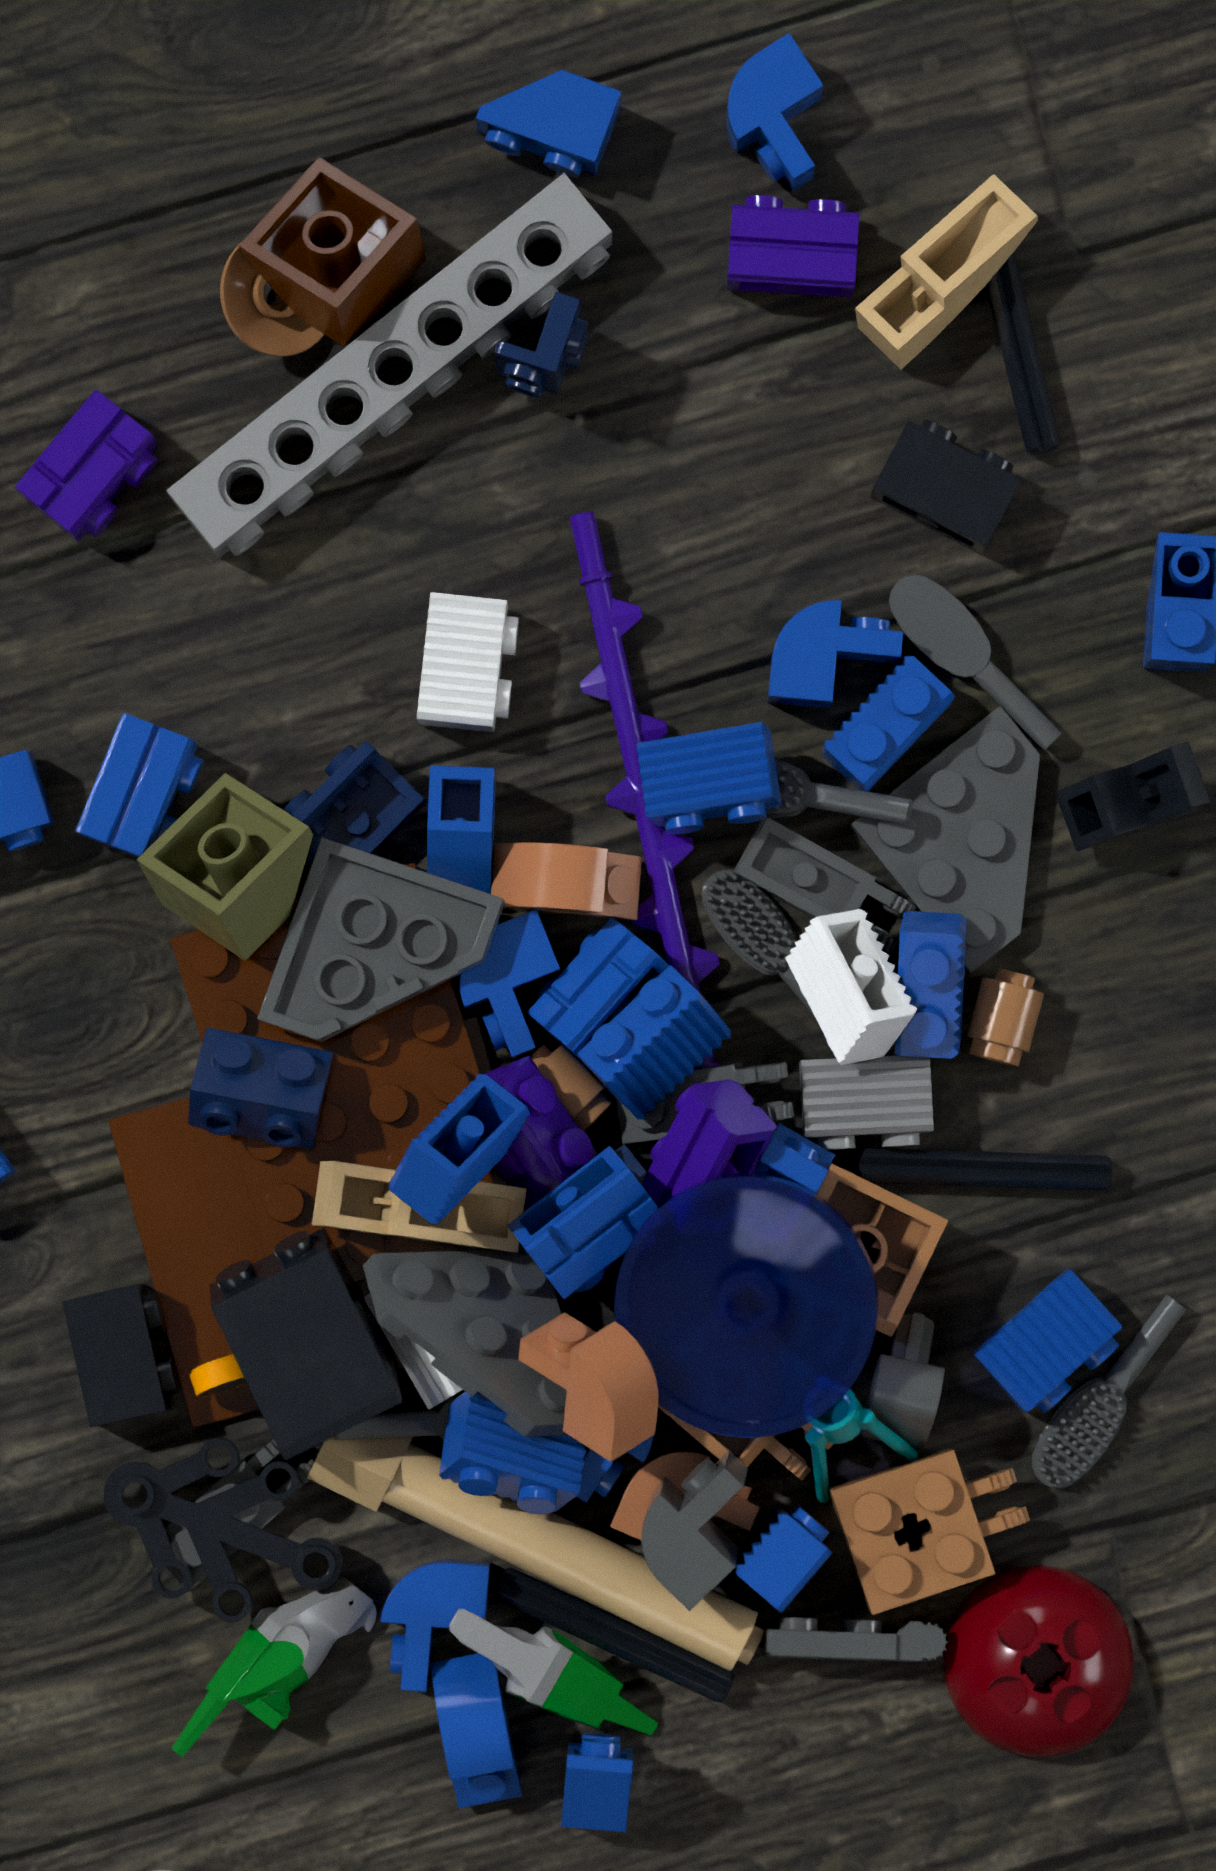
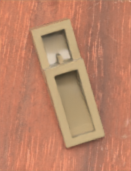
M993 174L900 256L902 267L855 308L858 328L896 366L903 369L961 313L991 280L1037 223L1038 216Z
M320 1161L312 1218L313 1226L518 1253L519 1241L507 1225L524 1212L527 1188L479 1181L439 1224H431L390 1191L389 1182L396 1170L337 1161Z

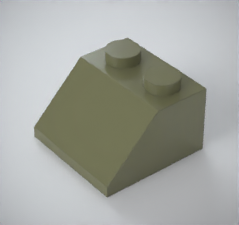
M225 773L136 861L164 907L246 961L290 917L313 833L309 826Z

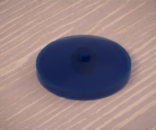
M732 1174L704 1180L685 1188L663 1203L645 1221L628 1247L619 1270L615 1291V1321L635 1338L647 1355L657 1381L658 1403L675 1417L707 1432L738 1438H759L792 1431L808 1424L833 1407L847 1393L866 1363L874 1341L879 1311L876 1277L871 1260L859 1236L844 1216L822 1197L801 1185L785 1179L759 1174Z

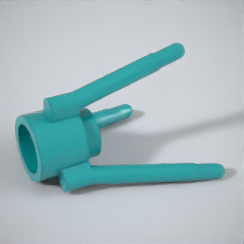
M826 1375L818 1379V1386L810 1393L805 1407L807 1418L813 1425L806 1433L805 1438L811 1447L814 1485L818 1502L826 1503L829 1500V1480L825 1445L828 1442L842 1444L855 1438L861 1429L868 1430L908 1461H914L918 1458V1453L914 1448L880 1422L871 1410L862 1407L848 1386L840 1382H833Z

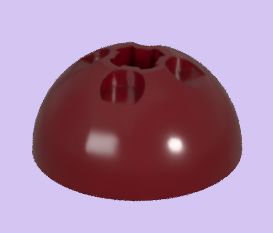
M1044 1565L1022 1566L1001 1572L989 1578L973 1590L962 1602L947 1631L946 1641L948 1643L945 1645L947 1650L943 1651V1672L946 1687L954 1707L965 1723L979 1737L989 1744L1012 1754L1036 1758L1054 1757L1076 1751L1088 1745L1103 1734L1115 1721L1131 1689L1134 1672V1653L1131 1637L1121 1613L1107 1594L1098 1586L1079 1574L1063 1568ZM1051 1644H1054L1052 1648L1058 1653L1060 1659H1058L1055 1652L1051 1648H1049ZM1056 1672L1061 1674V1676L1057 1675L1054 1680L1048 1682V1687L1045 1686L1044 1681L1051 1679Z

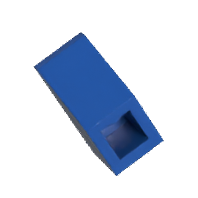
M560 70L480 106L476 116L477 133L486 136L485 144L505 154L519 156L523 149L545 157L543 164L557 173H565L566 176L578 178L580 172L583 171L595 176L622 106V91Z
M1159 532L1157 534L1147 601L1143 669L1206 673L1215 664L1216 536Z
M430 765L427 823V873L491 894L496 796V772L494 768Z
M585 1732L582 1733V1743L569 1742L561 1827L626 1832L633 1748L621 1747V1736Z

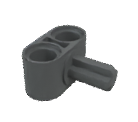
M913 1312V1314H903L895 1330L891 1356L884 1354L879 1356L869 1387L865 1409L871 1410L880 1422L904 1439L912 1448L923 1451L936 1417L945 1369L944 1367L928 1364L935 1329L933 1321L926 1318L922 1313ZM861 1429V1438L883 1442L870 1431Z

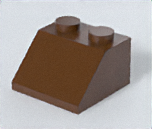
M320 157L315 160L239 245L240 253L298 318L344 347L348 346L363 332L426 260L416 217Z

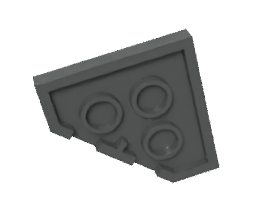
M1001 706L888 794L890 796L912 799V813L908 824L861 816L850 825L911 903L917 906L918 911L962 914L968 920L964 969L969 975L1019 936L1022 928L1040 754Z
M321 838L257 1019L262 1023L323 1042L484 963L502 914L505 900L403 864Z
M518 1249V1253L498 1250L375 1253L365 1262L363 1268L377 1321L381 1327L398 1340L406 1335L435 1357L431 1363L434 1368L472 1397L479 1391L507 1413L504 1422L522 1436L568 1435L563 1432L567 1390L518 1360L520 1339L561 1315L554 1286L525 1249Z

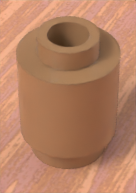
M998 969L995 979L982 978L967 1037L973 1039L969 1054L1019 1067L1022 1052L1029 1053L1044 993L1032 989L1035 981L1034 977L1005 969Z
M563 1044L554 1052H551L543 1045L531 1056L543 1076L554 1086L557 1096L572 1118L584 1132L613 1103L602 1093L605 1086Z

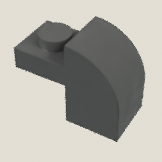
M730 1450L716 1464L709 1458L703 1460L683 1481L681 1487L687 1491L685 1494L665 1476L651 1497L643 1523L642 1549L648 1567L655 1578L689 1611L736 1566L740 1548L710 1520L745 1483L748 1468Z

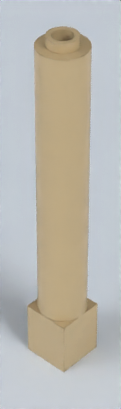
M332 1437L324 1441L307 1479L377 1512L383 1501L728 1671L732 1670L737 1660L748 1665L762 1638L764 1630L754 1625L758 1612L713 1590L689 1611L655 1578L647 1565L645 1557L553 1512L549 1514L525 1512L517 1506V1501H512L509 1497L501 1498L498 1494L475 1496L463 1492L458 1487V1483H453L451 1479H441L439 1476L441 1458L410 1443L413 1437L336 1440Z

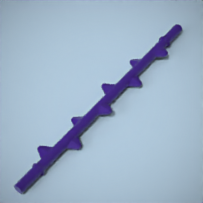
M594 512L575 514L570 516L569 519L582 573L579 583L580 586L585 587L601 663L580 682L581 691L583 694L610 702L626 778L605 795L607 807L635 815L652 895L638 907L637 920H632L635 926L661 933L668 965H671L700 993L698 984L720 965L719 958L716 953L689 944L673 869L694 850L693 840L679 834H667L664 827L655 826L647 819L645 813L637 743L659 740L668 733V728L665 721L638 713L622 637L643 618L640 606L613 598L609 580L613 579L612 573L607 572ZM713 1049L712 1056L704 1057L702 1066H694V1069L721 1066L720 1062H715Z

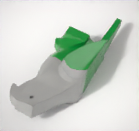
M342 1577L326 1589L316 1590L279 1607L261 1609L205 1687L208 1693L171 1749L177 1755L183 1757L224 1707L234 1699L275 1730L283 1719H287L290 1713V1694L308 1681L318 1670L335 1641L344 1635L353 1633L360 1627L367 1632L371 1631L377 1615L373 1600L345 1577Z
M458 1609L449 1624V1630L462 1644L490 1659L494 1666L508 1677L506 1692L521 1700L561 1717L597 1729L605 1719L652 1736L659 1724L618 1695L624 1685L604 1666L549 1627H543L532 1635L519 1628L493 1625L465 1609Z

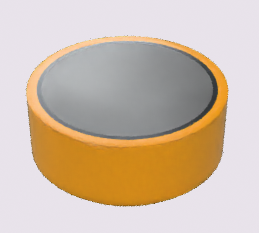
M233 1354L194 1368L189 1375L196 1397L214 1395L247 1383Z

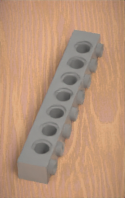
M563 173L168 488L166 491L172 501L218 558H221L229 550L234 556L245 552L263 536L264 531L260 526L279 510L285 517L299 509L314 494L309 486L328 471L336 477L349 469L363 455L359 446L378 431L383 437H387L398 430L413 415L408 407L427 392L435 398L448 390L462 376L458 367L477 352L482 358H486L494 353L498 341L507 342L512 334L507 328L526 313L531 319H534L548 310L555 292H558L557 288L573 275L577 274L583 280L598 270L610 257L606 249L612 245L611 229L566 174ZM542 239L554 242L561 250L558 260L544 267L532 264L525 256L527 248L533 242ZM500 279L511 287L512 292L508 300L503 304L488 306L480 302L476 297L478 287L486 280ZM450 318L461 325L462 333L456 342L451 345L440 346L428 339L426 336L427 330L437 319ZM400 357L406 359L413 366L411 376L400 385L393 386L383 383L377 376L380 365L389 358ZM349 396L359 400L363 404V412L356 422L350 425H339L329 419V408L338 398ZM292 436L306 437L314 445L310 458L299 465L287 464L279 458V449L282 443ZM253 475L261 479L264 483L263 493L254 503L241 505L230 499V488L239 477Z

